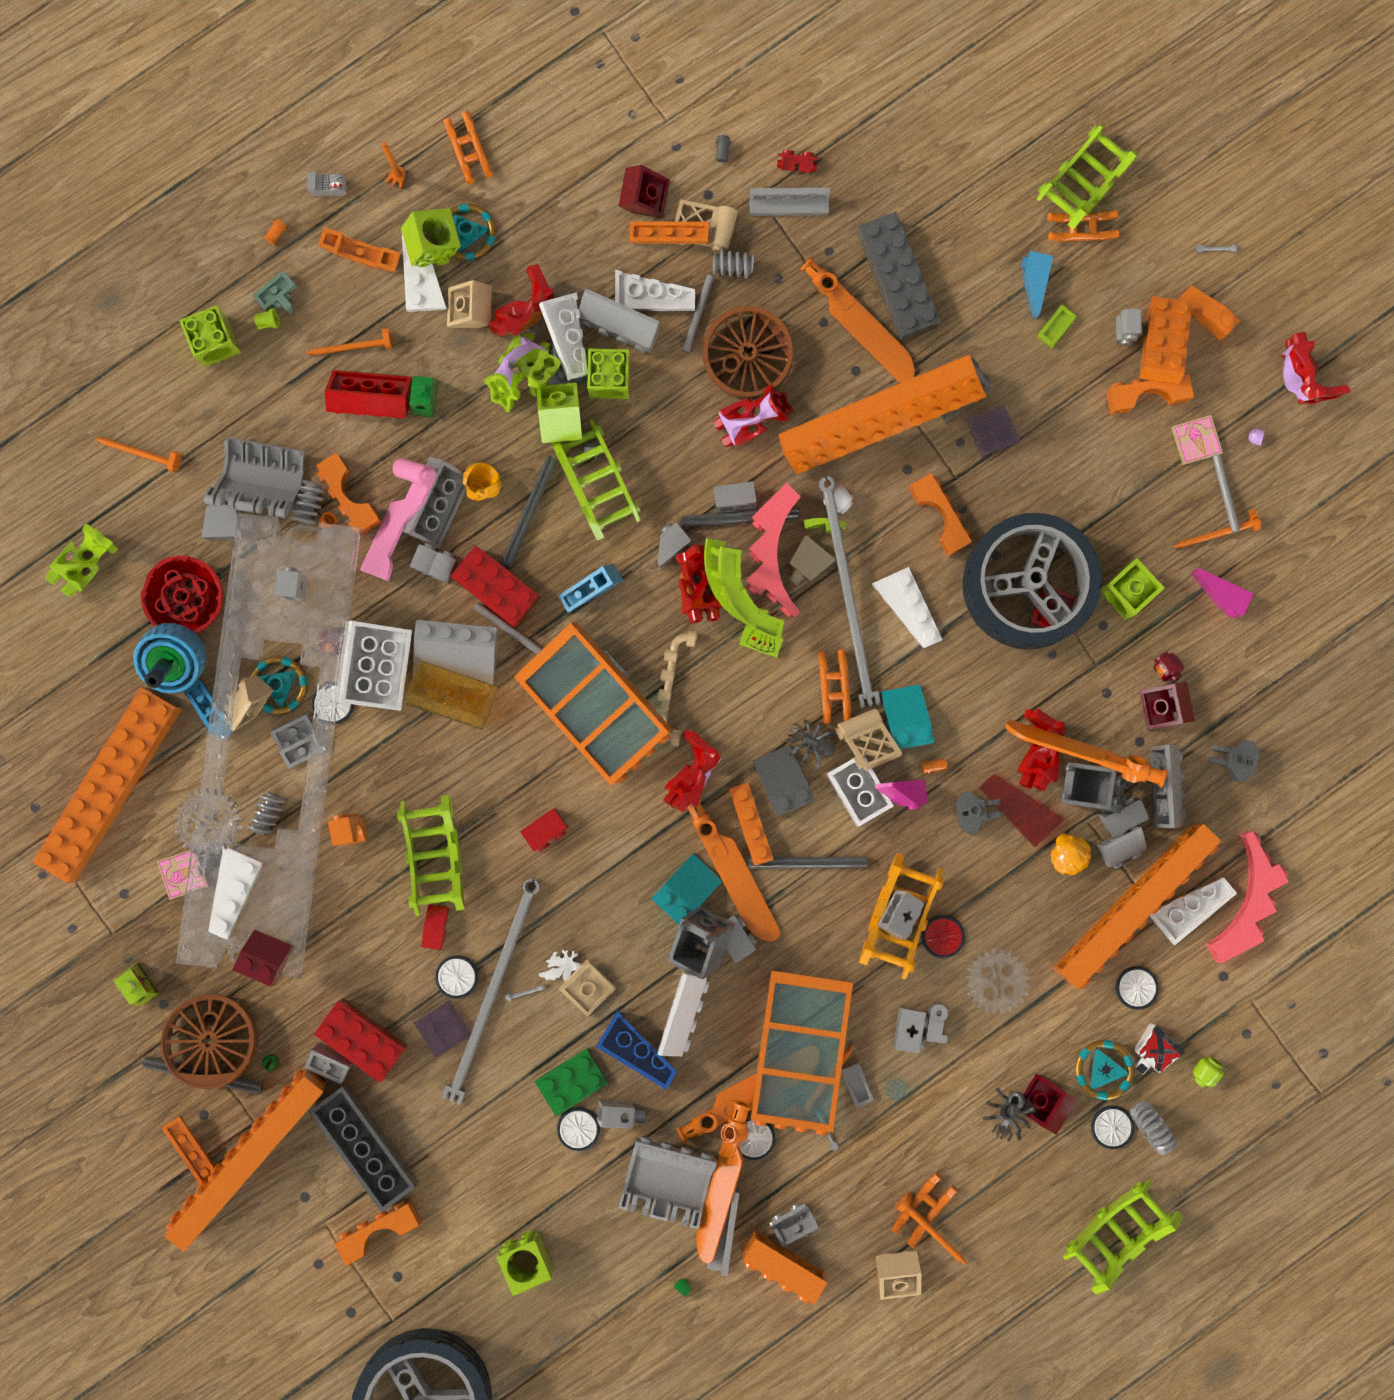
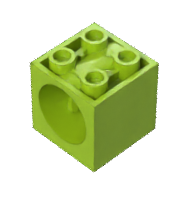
M450 208L412 211L401 227L411 266L426 267L436 263L437 265H445L460 248ZM423 233L433 236L439 245L430 243Z
M217 305L179 320L193 357L204 367L242 353L228 316Z
M588 349L587 389L590 398H630L629 350Z
M577 382L546 385L542 389H537L542 443L581 440L582 430Z
M1136 558L1127 563L1101 587L1100 593L1126 620L1135 616L1165 588Z
M532 1230L527 1231L516 1241L514 1239L502 1243V1247L496 1257L512 1296L551 1280L555 1269L539 1230L536 1232ZM527 1250L533 1253L538 1259L535 1270L524 1272L517 1269L512 1262L515 1252Z

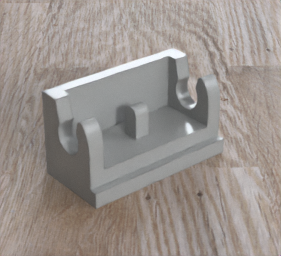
M754 482L714 487L717 514L756 510Z
M1135 796L1125 800V806L1121 809L1120 813L1103 811L1098 814L1106 831L1110 832L1112 837H1116L1150 819L1141 799Z
M317 1043L311 1050L304 1068L342 1085L349 1075V1070L353 1063L334 1049Z

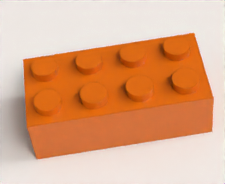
M1152 296L1146 314L1139 379L1180 384L1185 373L1192 311L1191 301Z
M755 1229L742 1249V1259L747 1268L753 1271L755 1269L759 1270L765 1279L771 1282L773 1280L777 1281L783 1290L789 1293L791 1291L798 1294V1298L807 1304L811 1302L815 1305L828 1283L824 1271L790 1250L783 1249L780 1244Z

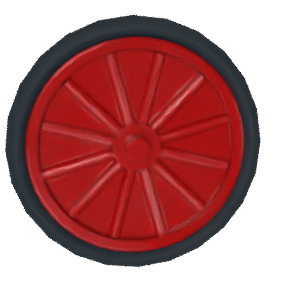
M946 915L933 917L928 921L925 931L922 932V942L925 949L937 958H950L956 955L962 949L965 940L961 924L955 918Z

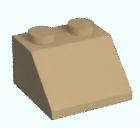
M472 280L449 287L447 327L481 328L488 326L487 323L491 321L492 286Z
M256 674L250 678L245 677L238 685L239 690L229 699L230 704L226 710L230 729L233 732L255 719L273 692V689Z
M903 1251L895 1254L884 1253L876 1256L880 1300L921 1295V1269L917 1251Z

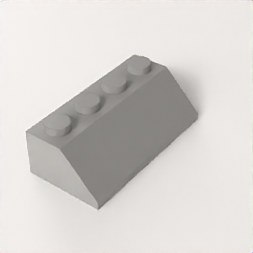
M585 289L579 307V322L581 326L587 329L591 327L597 329L599 334L605 337L610 335L616 338V341L620 344L627 345L628 343L634 346V349L640 353H651L660 334L659 321L589 289Z
M429 457L426 465L432 466L435 469V482L424 505L407 522L403 533L440 549L466 492V487L462 483L463 471L444 460Z

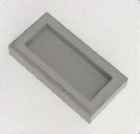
M859 1062L843 1067L841 1074L855 1107L858 1108L875 1101Z

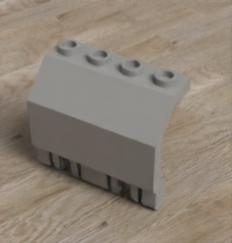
M226 437L224 440L225 460L222 474L214 487L209 486L204 495V503L222 506L224 501H228V507L231 509L235 508L236 510L253 513L256 511L259 514L263 512L264 508H268L269 516L275 515L276 517L286 518L298 500L297 495L301 494L300 487L303 484L302 480L304 479L306 469L305 451Z
M641 1136V1139L636 1138L618 1209L627 1211L631 1194H633L630 1212L636 1210L639 1197L646 1199L642 1215L647 1216L652 1199L653 1203L649 1217L667 1221L670 1207L673 1205L669 1222L674 1223L677 1217V1209L681 1208L686 1210L682 1219V1225L687 1226L691 1210H693L689 1227L698 1230L713 1171H715L717 1159L713 1158L714 1155L710 1153H693L694 1150L691 1148H674L673 1144L669 1142L655 1143L650 1137Z

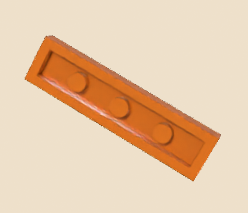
M631 221L629 241L631 244H709L710 223Z
M745 783L730 788L729 791L754 866L773 861L774 859L749 784Z
M180 1114L163 1125L161 1129L200 1184L203 1179H208L215 1165Z

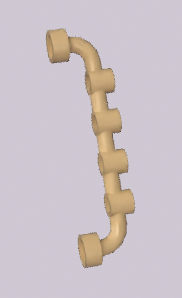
M689 630L688 634L676 636L671 643L670 650H665L664 661H667L668 665L667 669H662L661 681H665L664 689H659L658 701H662L661 709H656V711L666 722L669 716V705L672 697L679 644L687 642V646L695 647L697 631ZM673 730V733H669L671 738L668 741H671V746L680 747L682 731Z

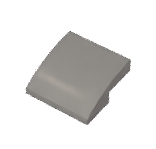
M308 713L270 731L288 769L325 751Z

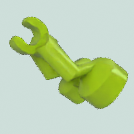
M550 354L543 355L540 359L539 367L530 369L527 380L531 395L537 397V389L544 388L550 378L554 377L558 372L561 362L557 357Z

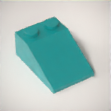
M920 684L880 692L888 732L900 750L935 743Z
M693 853L651 899L680 925L681 919L701 906L722 880Z

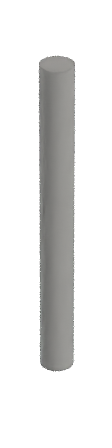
M712 275L706 276L682 349L686 352L691 350L715 278Z
M1215 455L1212 458L1232 533L1240 531L1222 459L1220 455Z
M479 602L475 605L474 609L534 653L538 654L543 650Z

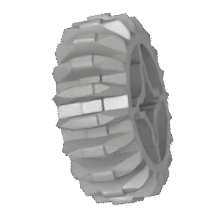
M1143 1100L1130 1109V1115L1138 1129L1158 1154L1164 1156L1177 1147V1141L1173 1133L1149 1102Z

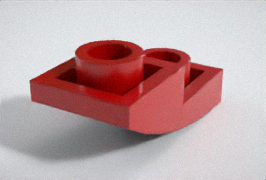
M428 904L422 934V948L442 951L447 932L445 926L450 910L448 907Z

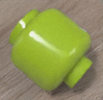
M1212 1056L1209 1058L1202 1057L1193 1068V1074L1196 1077L1194 1081L1203 1088L1205 1086L1215 1087L1224 1075L1223 1065Z

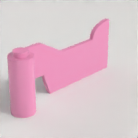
M404 458L397 459L394 462L393 473L398 478L412 482V485L404 500L390 503L360 568V571L389 581L393 568V562L390 557L407 522L424 505L436 479V471L432 466Z

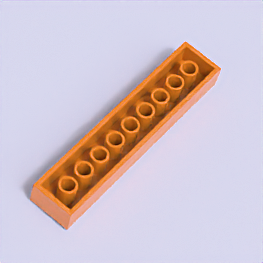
M969 354L780 433L778 436L784 455L795 473L800 474L836 458L843 457L848 453L862 449L865 446L882 441L887 437L899 434L933 418H938L972 402H977L985 398L986 394Z
M140 687L39 850L33 863L66 883L77 881L182 711V708L149 688Z
M1191 824L1052 969L1070 986L1078 990L1080 987H1086L1091 981L1090 977L1094 973H1099L1105 967L1104 963L1107 959L1114 958L1119 952L1118 948L1123 943L1127 944L1133 938V932L1137 928H1143L1148 922L1147 918L1151 914H1156L1162 908L1161 903L1165 899L1169 900L1176 893L1175 889L1190 879L1191 876L1189 874L1194 869L1198 870L1205 863L1203 860L1218 850L1219 847L1217 845L1221 840L1204 824Z
M306 1068L298 1070L293 1077L294 1080L291 1082V1085L284 1086L279 1093L280 1096L277 1098V1101L272 1100L265 1109L266 1112L263 1114V1117H257L251 1125L252 1128L249 1133H243L235 1149L233 1147L229 1149L222 1163L216 1164L210 1172L211 1175L208 1179H203L196 1188L197 1191L194 1195H189L180 1211L176 1210L170 1217V1222L165 1227L168 1229L164 1236L183 1252L191 1245L324 1092L326 1080L319 1074Z

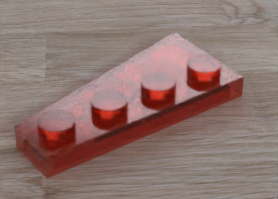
M992 774L978 787L989 800H1001L1002 804L995 807L1000 812H1003L1004 816L1033 847H1036L1064 820L995 774Z

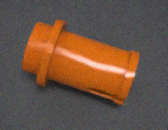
M279 219L272 221L273 225L263 237L273 246L283 231H287L285 229L287 225Z
M945 758L931 761L924 759V762L920 763L922 774L930 775L931 772L947 771Z

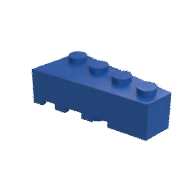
M617 1011L596 1047L667 1090L677 1071L661 1055H658V1052Z

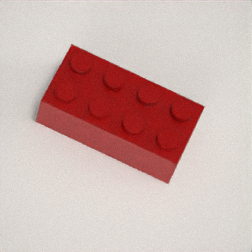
M476 545L450 576L515 629L540 600V596Z
M344 998L337 1001L314 1033L316 1037L379 1083L386 1078L408 1047V1045Z

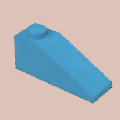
M1030 251L1027 257H1023L1020 268L1023 269L1022 278L1032 318L1037 319L1041 312L1053 256Z
M613 563L602 566L558 596L567 612L570 613L614 588L624 580Z
M199 679L193 686L184 691L209 732L221 741L233 733L230 729L227 711L202 680Z

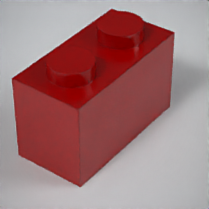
M553 808L521 830L520 833L534 852L537 850L542 852L550 846L548 842L555 838L558 841L567 834L565 830L568 829V826L556 809Z

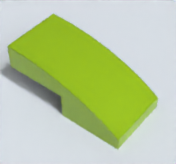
M828 518L807 519L802 523L804 531L824 526L825 533H831ZM839 520L840 528L844 530L847 526L846 522Z

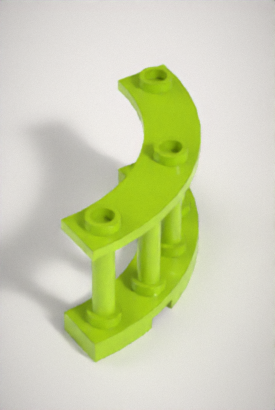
M1104 123L1099 125V127L1095 125L1088 134L1090 138L1071 161L1068 162L1066 160L1059 168L1060 173L1049 183L1045 182L1038 190L1040 193L1036 198L1038 201L1047 196L1070 215L1069 218L1071 220L1067 225L1072 229H1075L1082 222L1083 217L1087 216L1114 185L1112 180L1123 175L1140 154L1135 149H1132L1130 152L1122 150L1102 133V130L1106 127ZM1095 139L1119 157L1121 163L1114 171L1107 169L1086 151ZM1080 157L1104 176L1105 182L1101 187H1095L1072 168ZM1067 174L1087 190L1091 198L1088 201L1080 199L1063 185L1060 180ZM1055 188L1056 190H1058L1062 195H1064L1077 207L1073 208L1069 203H1067L1063 198L1056 194L1052 189Z
M591 419L589 422L593 430L582 434L581 440L567 441L565 443L564 441L554 442L551 444L581 505L590 528L598 541L604 538L601 531L604 529V526L630 514H633L638 522L640 521L638 513L641 510L637 502H632L619 473L622 471L618 460L613 461L602 438L605 434L600 424L596 426L594 420ZM597 437L600 443L599 446L574 458L566 457L565 453L569 449ZM605 453L610 464L609 466L583 478H576L573 471L576 465ZM614 472L620 485L619 487L593 499H586L582 490L585 488V485ZM624 494L629 505L628 507L602 519L595 518L592 512L595 506Z
M706 538L704 550L705 571L710 588L721 606L737 620L745 623L756 632L769 638L780 640L785 620L769 615L767 609L757 607L743 587L740 567L742 550L726 547V541Z
M450 795L441 796V804L438 807L407 811L405 801H401L400 810H397L398 821L402 822L408 850L405 852L406 863L410 865L412 896H409L410 908H413L415 915L419 916L420 905L450 901L455 904L456 910H464V886L461 885L460 874H463L457 828L454 827L452 820L454 812ZM434 815L443 816L444 824L442 826L411 829L409 820L411 818ZM439 834L447 836L448 846L445 849L415 852L413 838ZM439 857L450 858L451 869H448V872L418 875L417 860ZM442 880L452 881V890L449 893L419 897L420 883Z
M1150 1179L1143 1183L1137 1182L1131 1190L1116 1199L1108 1207L1099 1209L1096 1217L1075 1240H1072L1066 1246L1067 1251L1063 1255L1064 1260L1074 1256L1079 1259L1094 1276L1095 1282L1090 1289L1096 1295L1110 1290L1116 1279L1124 1271L1122 1265L1128 1259L1133 1261L1146 1249L1144 1246L1152 1239L1156 1242L1176 1231L1183 1219V1215L1179 1211L1172 1214L1166 1213L1149 1195L1147 1191L1153 1183ZM1142 1198L1160 1220L1153 1225L1151 1223L1148 1224L1131 1203ZM1123 1208L1142 1228V1233L1134 1239L1130 1238L1112 1218ZM1105 1223L1124 1243V1248L1117 1255L1113 1254L1095 1234ZM1089 1240L1107 1259L1108 1265L1101 1272L1082 1252L1083 1247Z

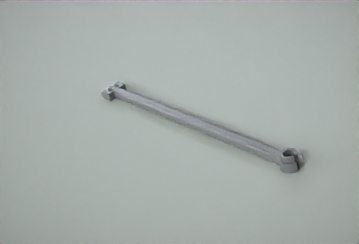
M827 476L826 479L823 477L818 485L824 494L863 694H858L860 708H865V699H867L868 707L873 706L871 698H875L876 705L881 704L879 692L872 690L833 492L835 481L832 477ZM826 479L831 483L830 488L824 486Z
M533 878L524 882V894L452 1086L447 1084L441 1097L446 1099L448 1092L452 1094L449 1101L453 1102L455 1096L458 1095V1105H461L466 1093L465 1090L461 1089L531 901L534 894L540 889V884L537 880L534 881L536 888L534 890L529 889L528 885L533 882Z

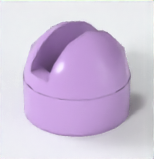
M1251 430L1248 436L1249 441L1252 444L1261 446L1265 430Z

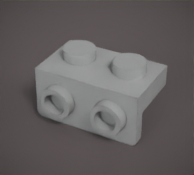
M806 1203L794 1205L791 1207L790 1212L776 1215L773 1217V1221L769 1223L783 1249L820 1229Z

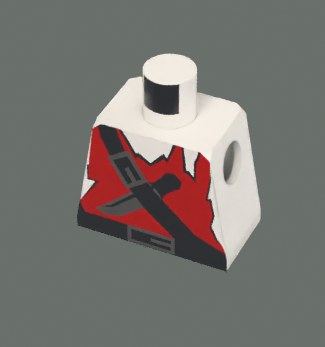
M1150 1023L1134 1048V1052L1141 1057L1135 1064V1069L1142 1075L1150 1067L1160 1073L1182 1056L1185 1051L1161 1029Z

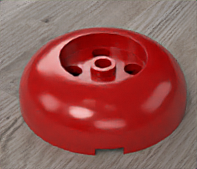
M173 556L156 564L147 574L143 589H141L142 608L153 626L163 623H175L187 627L195 634H198L215 622L223 606L224 593L218 575L208 564L190 556ZM188 580H193L192 584L194 586L192 588L186 586ZM171 589H175L173 597H169ZM187 594V599L184 601L183 597ZM197 598L202 599V603L199 606L195 604ZM179 607H183L185 610L181 615L177 614Z

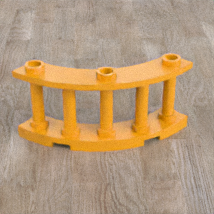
M896 853L887 874L889 875L887 882L882 886L868 927L867 941H864L859 963L867 965L870 958L874 959L876 957L903 967L902 978L906 979L908 973H913L916 965L914 956L921 931L926 929L928 923L926 919L927 913L937 889L941 890L944 878H941L943 871L941 868L938 869L935 877L905 867L906 865L903 864L904 855ZM905 875L930 884L931 887L927 897L898 887V884H896L898 876ZM895 890L907 891L924 903L921 915L914 924L916 927L911 940L895 938L877 926L888 906L887 903L890 895H893ZM882 938L909 948L906 959L878 950L875 946L876 939Z

